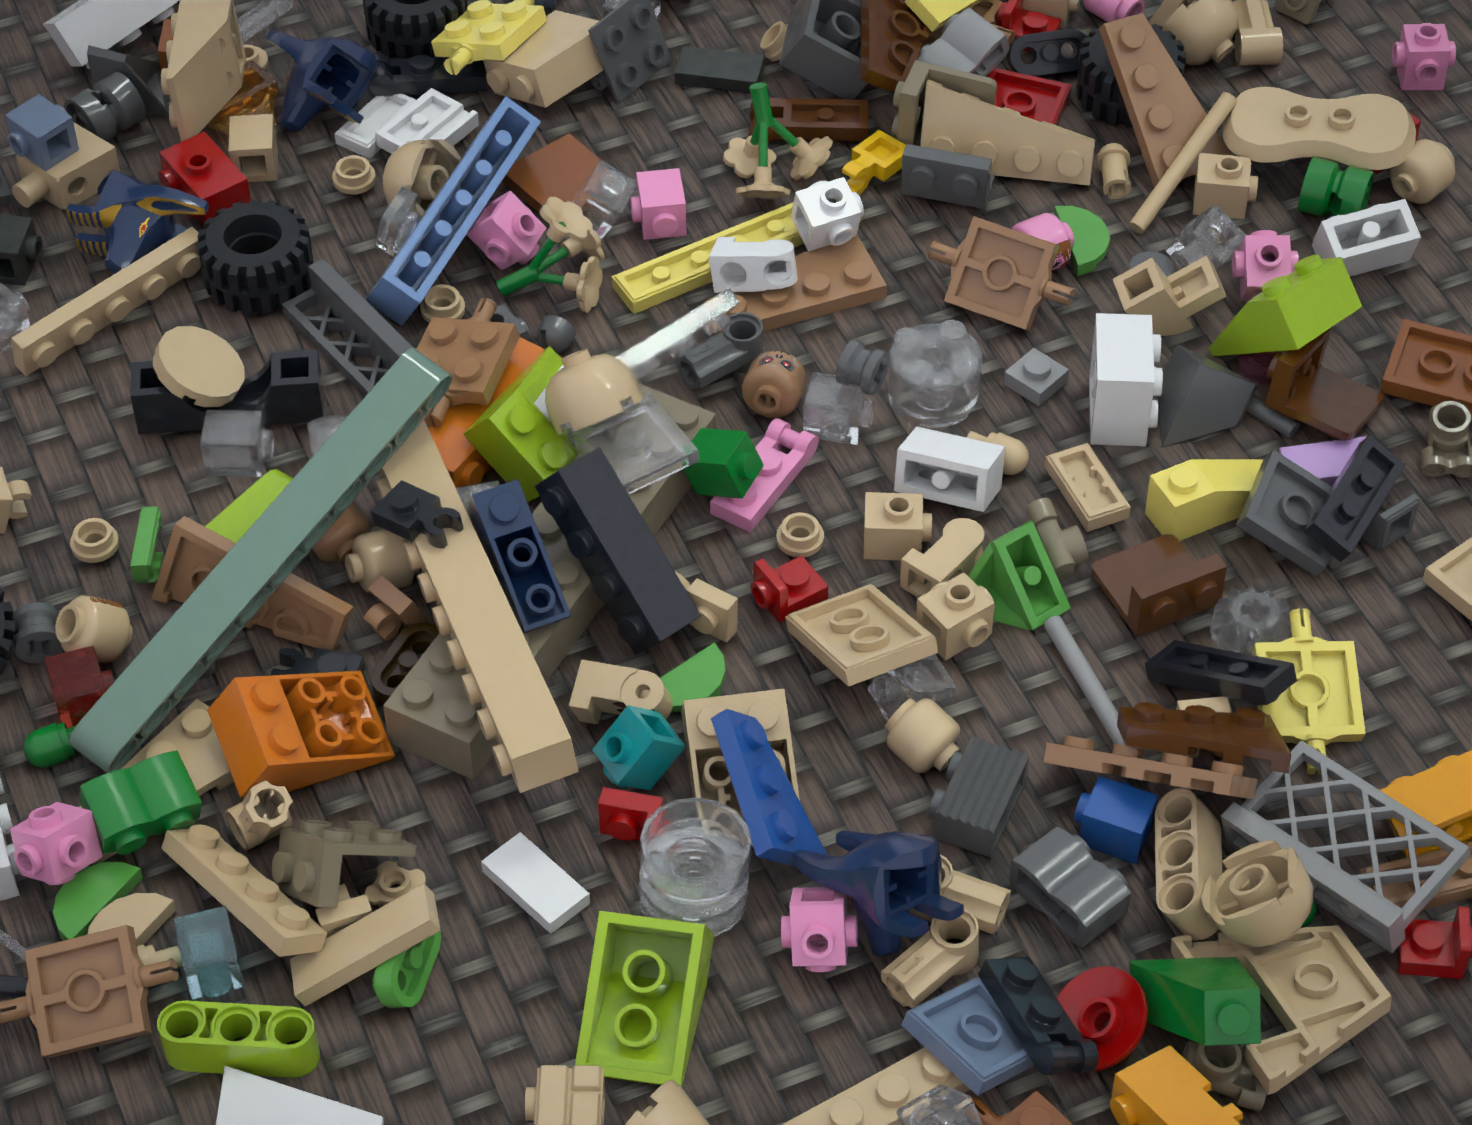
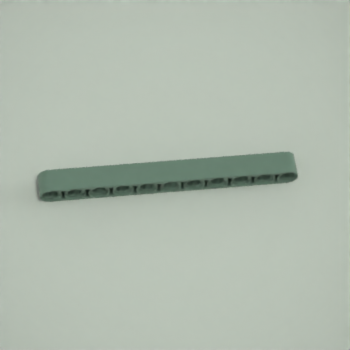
M415 348L405 351L81 719L69 738V745L106 773L120 770L439 403L449 389L453 376Z

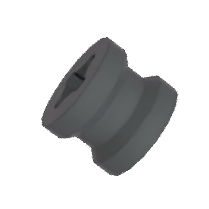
M851 340L844 348L837 365V383L845 386L855 384L860 386L863 393L875 395L881 388L889 369V352L881 349L871 351L866 349L863 342Z
M44 602L27 603L18 607L13 612L12 621H15L14 650L20 660L27 663L40 664L49 662L62 653L63 648L55 633V624L59 612L53 605Z

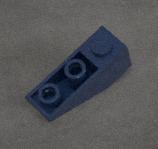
M517 479L472 494L466 512L523 632L527 633L570 618V610L519 480Z

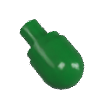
M55 722L32 731L26 737L23 745L27 761L38 768H49L68 761L70 757L77 755L76 749L69 745V738L77 725L67 728L65 722L59 724Z

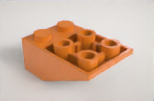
M361 670L236 677L207 710L240 797H245L250 788L266 780L275 786H285L286 790L290 792L391 760L395 756Z

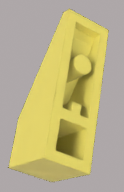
M1190 459L1152 474L1149 479L1145 514L1161 535L1171 534L1177 537L1179 541L1239 518L1263 459Z

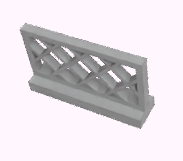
M1301 740L1290 752L1289 774L1272 771L1257 787L1255 799L1247 798L1241 806L1233 802L1221 815L1225 841L1236 850L1267 840L1277 841L1281 849H1288L1289 845L1295 850L1308 872L1313 886L1315 902L1390 953H1393L1405 940L1404 929L1470 856V847ZM1305 761L1321 771L1323 782L1292 786L1290 775ZM1328 776L1335 781H1328ZM1285 782L1286 787H1280ZM1354 792L1363 798L1364 809L1333 813L1330 794ZM1325 795L1326 814L1296 817L1293 799ZM1288 799L1290 818L1266 820L1256 813L1265 802ZM1369 802L1376 807L1370 808ZM1395 818L1405 825L1406 836L1377 840L1374 838L1372 821ZM1366 822L1369 841L1337 844L1335 825ZM1329 826L1331 845L1309 848L1299 841L1298 830ZM1412 830L1419 835H1412ZM1285 831H1292V836L1287 834ZM1437 845L1449 853V856L1441 865L1417 867L1415 848ZM1409 850L1411 868L1379 872L1378 852ZM1371 853L1374 873L1350 875L1340 868L1339 857ZM1333 858L1334 864L1328 861L1327 859ZM1420 880H1426L1420 887ZM1414 882L1415 894L1402 908L1383 897L1381 885ZM1368 886H1376V891Z

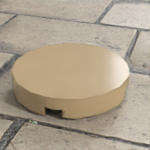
M177 326L165 332L155 348L153 368L159 380L177 397L183 399L186 395L189 398L196 399L195 405L220 407L233 400L245 380L244 365L238 353L226 340L209 330L195 326Z

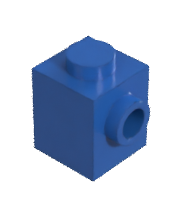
M1099 776L1092 793L1083 792L1078 801L1074 822L1081 824L1079 836L1087 843L1090 849L1137 865L1154 826L1158 795L1135 788L1127 782L1114 781Z

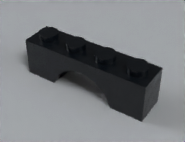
M318 349L271 353L268 362L259 372L245 378L233 400L220 407H202L194 404L196 399L189 398L186 395L183 399L177 397L159 380L153 368V361L132 362L130 397L138 434L324 421V386Z

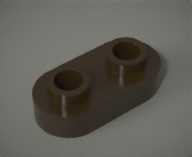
M416 623L406 627L373 668L370 677L372 692L376 701L381 705L385 704L395 691V687L399 686L421 656L418 654L424 653L439 634L437 626L430 623Z

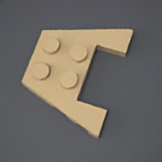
M1339 925L1303 927L1286 941L1259 948L1244 946L1234 942L1224 933H1218V941L1192 943L1191 935L1171 938V954L1175 959L1237 957L1260 988V993L1288 1031L1262 1040L1261 1044L1246 1045L1245 1062L1268 1095L1279 1091L1390 1011L1391 994Z

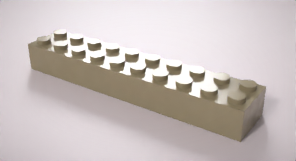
M639 384L644 398L635 405L631 396L626 398V401L621 402L624 411L605 419L572 462L600 447L651 533L655 536L692 486L679 460L700 428L716 429V413ZM541 501L532 513V516L571 613L570 618L524 633L522 630L545 682H547L603 607L604 602L594 592L591 580L579 560L570 552L567 540L553 517L545 510ZM439 633L383 705L387 736L391 744L471 780H475L493 756L492 747L498 745L496 738L486 740L476 712L481 710L482 706L480 702L473 705L469 702L461 676L467 674L465 668L455 669L446 642L452 640L450 634L441 637Z

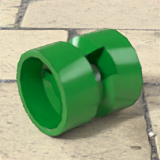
M1313 156L1302 185L1298 211L1323 217L1328 212L1332 213L1333 216L1365 210L1373 183L1374 172L1349 166L1342 171L1339 169L1337 162Z

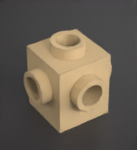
M963 572L947 582L943 581L936 584L928 593L917 598L916 621L936 637L938 654L946 661L969 647L979 646L992 634L995 604L988 590L983 586H977Z

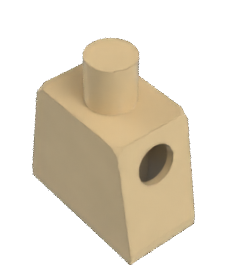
M74 123L79 150L49 170L44 171L25 156L20 157L16 155L21 180L12 186V193L15 199L26 208L41 198H44L60 209H67L68 204L77 205L98 193V186L108 171L115 170L120 172L115 146Z

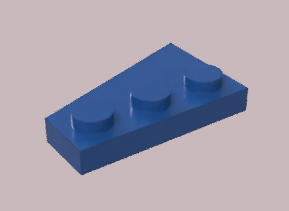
M725 709L712 717L713 727L756 857L794 866L793 852L797 850H807L827 855L767 739L764 728L757 718L730 709Z

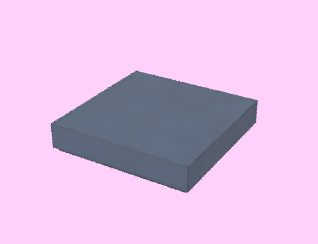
M979 977L907 1011L901 1024L977 1096L1035 1066Z

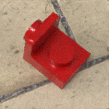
M1009 0L1008 3H1001L996 25L1014 30L1016 39L1026 34L1060 30L1061 19L1040 12L1023 9V0ZM1027 48L1023 49L1024 51L1031 52V50Z
M802 555L775 569H772L763 558L753 563V582L750 585L752 595L756 603L762 609L768 608L779 623L785 621V616H788V614L828 599L829 586Z
M603 787L598 801L600 834L611 835L616 839L624 841H641L642 865L653 867L658 849L666 851L671 835L672 821L664 819L663 797Z
M1458 906L1453 922L1413 919L1404 929L1405 940L1397 947L1398 974L1463 979L1468 959H1472V927H1470L1469 907Z

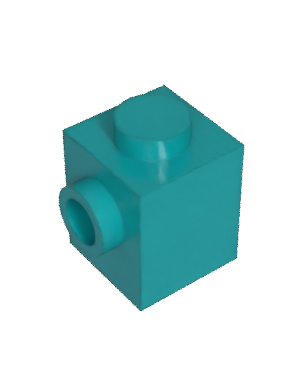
M628 705L592 750L604 765L603 772L612 783L621 788H627L628 786L651 790L686 746L660 712Z

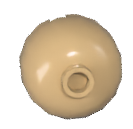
M1199 0L1191 3L1188 7L1182 4L1164 23L1162 30L1171 31L1176 35L1175 40L1182 42L1184 46L1183 52L1186 53L1185 65H1202L1211 59L1218 63L1235 47L1231 39L1238 30L1239 18L1235 5L1231 0Z
M443 139L414 140L405 143L391 154L384 169L383 191L389 207L397 216L411 224L416 225L461 160L454 146Z
M586 348L561 359L564 368L550 378L546 387L545 404L556 434L560 435L564 433L566 423H570L573 431L582 429L624 411L621 402L626 401V398L631 396L635 405L644 396L632 371L619 358L608 354L590 356Z
M1267 840L1250 844L1232 853L1223 861L1227 870L1219 876L1217 881L1210 875L1204 884L1201 900L1204 910L1210 919L1234 942L1249 947L1259 948L1290 939L1300 929L1310 914L1313 903V886L1303 862L1292 847L1288 845V849H1281L1277 841Z

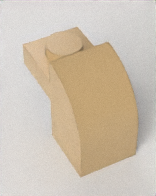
M1207 255L1168 277L1155 260L1150 258L1113 278L1124 311L1127 314L1152 315L1153 334H1161V336L1175 335L1194 328L1190 319L1191 315L1227 297L1216 269Z

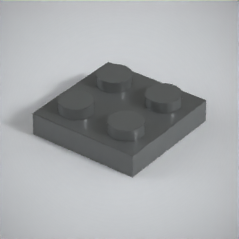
M1273 449L1263 459L1236 526L1312 575L1317 576L1326 568L1331 554L1304 533V530L1328 494L1331 486Z

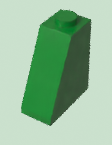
M1237 957L1129 961V974L1139 982L1147 999L1148 1023L1205 1046L1261 1044L1260 988Z

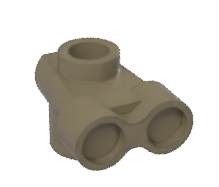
M1445 401L1430 409L1428 446L1421 451V468L1425 476L1440 477L1445 474H1453L1461 478L1472 477V447L1468 433L1471 416L1469 410L1459 402Z
M1049 498L1037 499L1026 508L1029 516L1026 522L1033 521L1058 580H1066L1074 575L1075 566L1089 560L1084 538L1076 525L1061 530L1057 521L1058 516Z
M1194 1041L1186 1043L1182 1057L1211 1083L1212 1090L1208 1092L1214 1091L1234 1098V1105L1261 1111L1267 1092L1245 1062L1246 1044L1241 1050L1238 1044L1205 1046Z

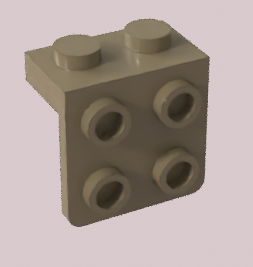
M915 60L905 82L899 81L895 89L893 106L899 107V112L893 121L891 137L905 145H920L927 80L940 83L942 87L961 94L965 92L979 97V100L995 106L997 95L996 81L989 77Z
M302 819L300 828L281 827L279 850L275 853L272 860V877L279 890L287 895L315 907L337 908L342 855L416 856L417 845L401 840L402 832L379 829L380 824L374 822L349 821L348 829L332 827V822L325 820Z

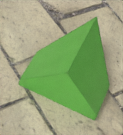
M1028 521L991 541L968 576L977 586L986 588L992 596L995 604L993 621L1026 630H1034L1043 625L1048 618L1059 616L1071 609L1033 521Z

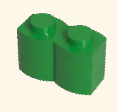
M178 750L150 757L130 768L103 774L80 786L79 802L83 809L92 811L103 854L115 851L120 855L132 853L143 847L148 837L166 833L167 830L190 828L192 825H195V820L200 818L202 801Z

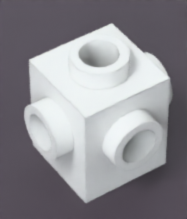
M843 177L830 182L819 181L807 189L795 192L791 219L809 252L828 245L839 246L856 237L864 209L859 195L856 192H851Z

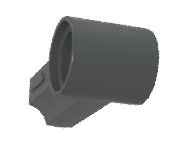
M746 312L732 314L725 319L722 325V332L676 357V364L684 382L694 391L697 388L702 389L732 371L747 373L752 361L763 353V323L759 317Z

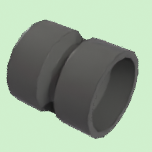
M119 72L112 73L95 83L93 90L85 89L64 103V109L72 117L74 123L105 141L114 138L117 130L123 132L144 120L146 116L145 105L136 87L125 75Z

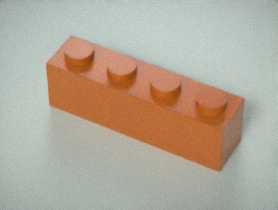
M521 337L488 405L471 403L453 405L448 409L441 427L437 428L435 425L428 428L460 499L469 490H474L482 481L484 474L492 467L463 433L545 350Z

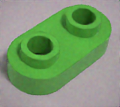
M441 931L376 966L372 983L376 995L384 1006L388 1008L412 1007L420 1001L440 949Z

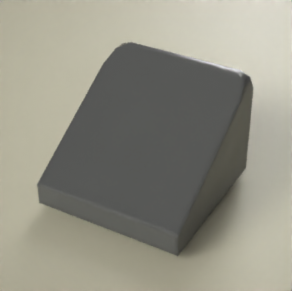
M1412 494L1376 514L1362 535V538L1378 551L1412 531L1419 497Z

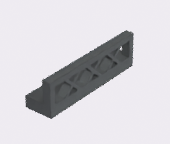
M321 259L308 266L312 289L283 303V314L366 396L400 356L408 349L414 347L328 262ZM317 303L325 309L323 317L304 316L301 313ZM328 330L348 332L350 335L349 341H329L326 338ZM353 356L372 357L375 360L374 367L354 366L351 363Z

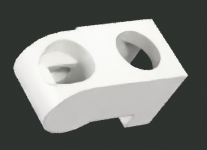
M718 237L709 255L714 293L758 292L790 287L798 280L794 245L787 240L774 239L764 242H736L735 237Z

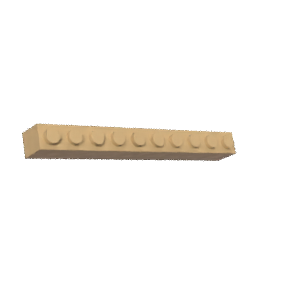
M423 420L374 477L380 475L382 478L376 480L381 499L403 480L438 496L442 508H453L461 515L464 527L461 532L455 531L452 528L442 529L445 532L448 543L445 548L432 546L428 542L427 535L422 533L412 542L403 543L411 569L414 571L421 568L423 572L417 575L426 603L436 601L437 606L432 608V613L441 637L450 634L452 638L446 644L455 669L465 668L467 674L461 676L469 702L471 705L480 702L482 709L476 712L486 740L493 738L497 740L498 745L493 746L492 750L502 776L511 774L519 793L579 772L572 739L429 429Z

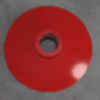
M1101 966L1086 970L1074 977L1057 997V1000L1082 1038L1091 1039L1096 1044L1099 1062L1094 1071L1108 1069L1124 1060L1137 1046L1144 1033L1148 1016L1145 993L1139 982L1122 969ZM1108 1020H1110L1108 1025L1103 1029L1105 1023Z

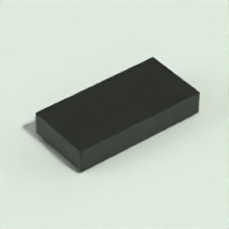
M683 46L675 70V84L750 93V85L761 80L764 70V55Z

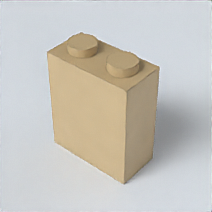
M557 10L547 15V22L504 61L483 60L487 71L486 79L494 94L546 108L602 72L603 68L588 32L599 21Z

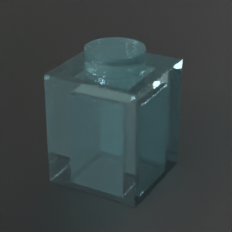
M226 906L173 919L192 1000L205 996L217 997L230 990L244 987Z

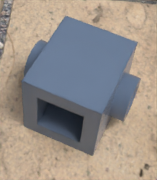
M40 94L5 114L9 131L7 141L11 149L18 156H25L44 171L49 170L79 150L72 117L61 105H54Z

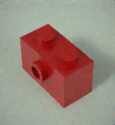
M205 132L159 152L162 170L159 171L158 175L162 186L183 191L208 202L209 209L206 215L186 214L190 219L196 218L203 227L208 218L216 217L215 212L222 208L229 209L233 203L240 201L242 204L250 203L248 179Z

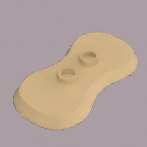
M1256 87L1246 90L1236 97L1237 103L1222 122V136L1227 148L1240 157H1250L1251 161L1260 163L1280 162L1314 156L1365 170H1383L1405 162L1407 155L1411 152L1416 142L1415 124L1407 109L1398 100L1381 94H1361L1339 99H1318L1305 97L1275 87Z

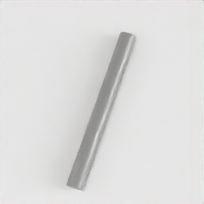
M1060 616L1048 618L1044 623L1045 630L1113 744L1125 745L1117 727L1118 711Z

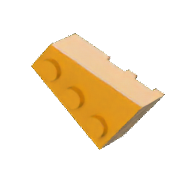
M1472 750L1459 756L1451 755L1445 757L1434 767L1413 776L1399 777L1380 790L1462 843H1468L1472 840ZM1395 818L1386 819L1395 837L1406 836L1404 824ZM1412 830V835H1419ZM1437 845L1415 848V855L1442 848ZM1403 849L1402 852L1405 858L1410 857L1409 850Z
M1171 1045L1115 1073L1110 1108L1119 1125H1241L1239 1121L1243 1119V1112L1233 1103L1222 1107L1207 1093L1212 1090L1211 1083Z

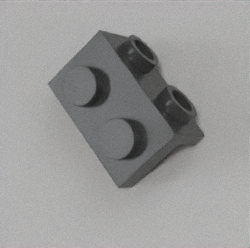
M906 144L902 155L901 194L986 209L994 184V175L991 173L992 159Z

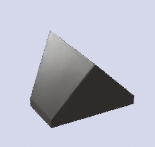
M88 45L87 57L93 86L112 73H122L136 87L143 100L146 112L169 117L167 97L163 94L161 86L160 63Z
M1176 345L1163 373L1161 396H1158L1161 448L1239 426L1259 384L1181 345Z

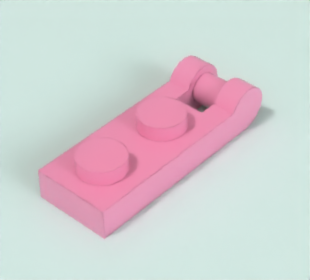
M775 418L768 426L764 438L755 447L764 466L743 499L714 496L710 501V514L751 533L812 458L818 446V436L805 430L798 433L791 429L789 423ZM783 446L791 449L788 455L780 451Z

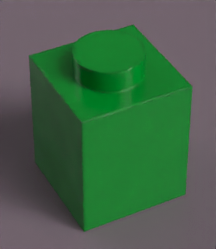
M700 428L679 460L696 494L743 499L764 466L747 431Z

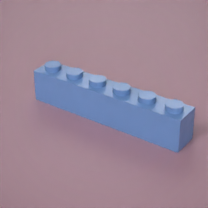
M507 96L504 97L365 299L369 304L401 326L406 322L421 303L541 123L539 119Z

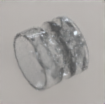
M699 797L677 799L657 808L645 821L640 836L639 861L641 868L639 871L638 896L641 911L646 917L705 924L714 933V937L732 929L741 919L748 900V871L751 861L752 841L748 825L735 810L719 801Z

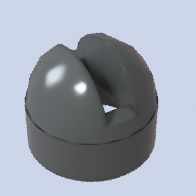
M547 315L543 318L537 330L536 340L540 347L546 349L550 346L558 354L565 352L571 345L576 335V330L567 320L559 316Z

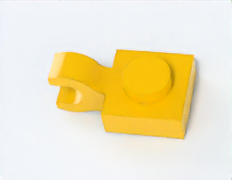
M878 130L854 147L851 152V161L842 168V173L850 177L847 184L851 192H856L860 195L864 192L873 176L884 182L902 169V155L906 145Z

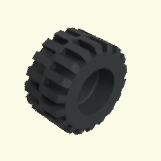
M363 0L368 40L371 41L372 47L376 51H382L388 58L406 59L417 55L435 57L431 41L445 30V26L448 23L455 21L467 11V0Z
M1157 24L1151 25L1184 77L1186 53L1183 52L1184 46L1182 42L1175 40L1176 35L1171 31H1163L1162 26ZM1095 28L1089 32V37L1084 38L1081 45L1076 86L1077 98L1082 101L1081 106L1085 111H1092L1094 118L1098 120L1105 119L1107 124L1114 126L1122 124L1125 127L1133 128L1098 28Z
M260 199L250 200V203L244 204L240 201L233 203L229 209L222 208L215 212L216 217L208 218L204 223V229L199 231V243H197L206 291L208 295H212L213 301L216 304H225L226 310L232 312L242 310L244 315H253L254 312H262L263 315L269 314L276 308L283 310V303L311 288L308 266L313 264L314 261L308 225H305L303 216L300 213H294V208L288 205L279 206V202L272 200L265 203L260 202Z

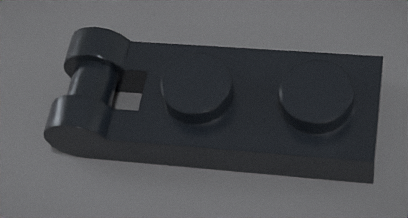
M383 53L373 54L376 57L377 67L370 81L369 88L376 96L386 97L395 94L423 95L431 88L440 93L487 91V79L483 60L467 64L457 75L455 73L451 75L444 67L445 60L450 57L417 55L406 59H389Z
M1031 958L985 959L978 976L1038 1071L1043 1075L1061 1074L1065 1068H1070L1076 1073L1094 1071L1099 1062L1096 1044L1091 1039L1082 1038Z

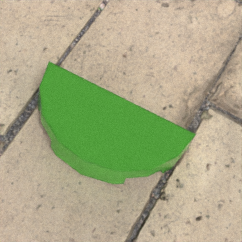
M1054 206V215L1061 222L1067 223L1074 235V245L1071 247L1070 260L1076 275L1080 276L1094 271L1097 263L1104 259L1105 255L1107 256L1109 252L1110 236L1108 227L1100 217L1089 210L1075 206Z
M158 506L141 507L130 564L132 576L136 584L157 582L162 567L163 552H155L158 532L162 530L161 510H159Z
M714 642L660 677L673 700L671 712H680L683 700L721 695L722 685L726 677L724 655Z
M100 862L83 868L76 873L74 879L64 883L55 897L53 909L54 919L61 939L64 941L87 935L89 926L99 911L114 900L127 896L143 879L141 869L124 862Z

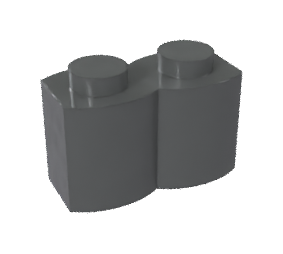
M1056 826L1011 862L1009 882L1032 907L1046 914L1051 923L1063 935L1081 948L1085 947L1128 912L1131 892L1125 877L1117 869L1108 868L1101 862L1094 860L1089 846L1080 836L1076 834L1071 835L1060 827Z

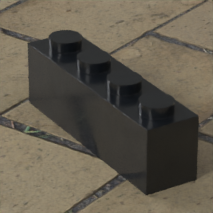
M600 447L561 468L534 486L541 497L543 507L555 520L567 540L570 552L579 560L592 582L594 592L606 605L618 625L621 637L630 645L635 655L661 642L701 616Z

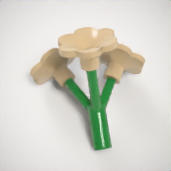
M754 83L749 87L756 118L753 134L747 137L746 140L737 137L731 139L728 149L724 152L723 161L726 165L734 167L735 173L742 178H750L754 175V183L746 187L736 188V195H742L743 198L762 199L790 196V189L772 183L771 166L775 164L776 154L768 149V127L775 130L789 143V150L796 155L793 161L794 167L790 173L794 180H799L801 177L803 179L811 177L817 168L829 158V149L833 141L826 136L822 139L815 138L808 144L802 137L796 138L773 117L766 83Z
M549 197L545 205L540 209L541 217L550 225L547 231V240L530 265L497 280V286L505 297L536 281L563 285L565 290L576 291L581 312L589 313L591 307H595L598 303L599 288L603 277L602 269L599 268V262L605 258L604 252L600 247L601 240L592 229L591 221L583 216V212L578 205L569 201L563 202L557 197ZM565 237H570L561 243V249L547 257L555 243H560ZM581 251L588 259L587 262H583L580 274L567 272L565 276L542 273L564 257L572 258Z

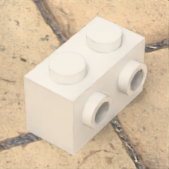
M1406 199L1387 204L1374 205L1368 209L1346 215L1333 216L1321 221L1312 242V247L1315 254H1319L1321 259L1342 257L1347 272L1351 277L1410 261L1421 236Z
M916 426L897 449L894 491L923 494L925 499L984 512L1001 489L1006 447Z

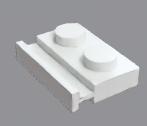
M431 88L375 132L376 145L391 154L405 143L414 140L443 139L454 146L479 126L478 112L474 110L470 113L465 111L463 104Z

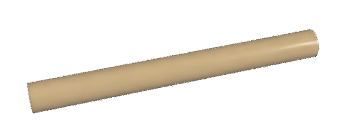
M1223 92L1130 221L1129 226L1133 231L1139 234L1145 232L1195 162L1199 153L1202 152L1237 103L1233 95Z

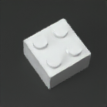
M1096 313L1089 371L1091 445L1146 446L1148 428H1157L1158 400L1152 399L1153 396H1161L1163 371L1162 368L1154 367V362H1160L1161 334H1153L1152 315Z

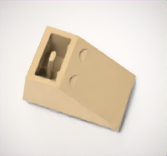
M180 0L178 13H172L171 29L173 40H168L166 43L168 68H163L161 71V86L163 94L170 95V124L172 128H178L181 142L198 135L242 87L246 57L233 0Z
M785 689L683 700L681 717L686 756L703 853L753 847L711 720L712 717L725 709L757 718L764 728L767 739L800 801Z

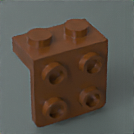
M1331 328L1298 350H1287L1283 354L1276 353L1267 371V378L1271 379V384L1264 405L1279 411L1283 416L1315 427L1331 438L1351 440L1381 407L1384 395L1381 392L1320 366Z
M1165 534L1096 560L1092 565L1091 573L1137 637L1220 605L1227 565L1218 553L1194 561L1177 537Z

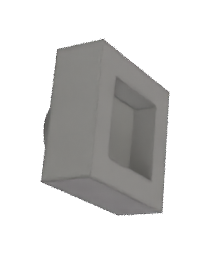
M1033 348L1005 371L1004 385L1037 406H1040L1068 383L1069 369Z

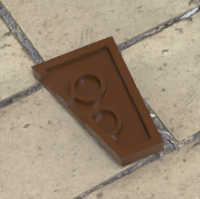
M1148 702L1138 703L1135 707H1119L1117 727L1126 746L1184 756L1193 755L1196 753L1197 748L1206 749L1209 753L1222 757V762L1242 765L1243 757L1245 756L1271 761L1270 771L1289 774L1291 753L1271 716L1266 715L1261 710L1240 708L1236 710V713L1216 712L1214 709L1202 705L1187 706L1185 710H1172Z

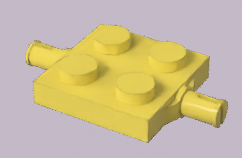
M489 0L473 2L467 7V11L455 21L448 23L445 26V30L431 41L435 57H450L445 60L444 67L451 75L454 73L457 75L467 64H471L474 61H504L547 22L543 6L534 5V0H514L508 4H493Z
M1300 609L1290 611L1292 637L1281 642L1255 643L1251 653L1254 656L1294 663L1297 681L1280 694L1276 701L1268 705H1257L1258 710L1271 716L1285 743L1298 744L1302 740L1326 756L1325 745L1332 742H1360L1366 734L1354 641H1327L1313 637L1310 611L1308 609H1302L1301 613ZM1307 763L1308 774L1314 775L1316 771L1317 775L1322 774L1321 771Z

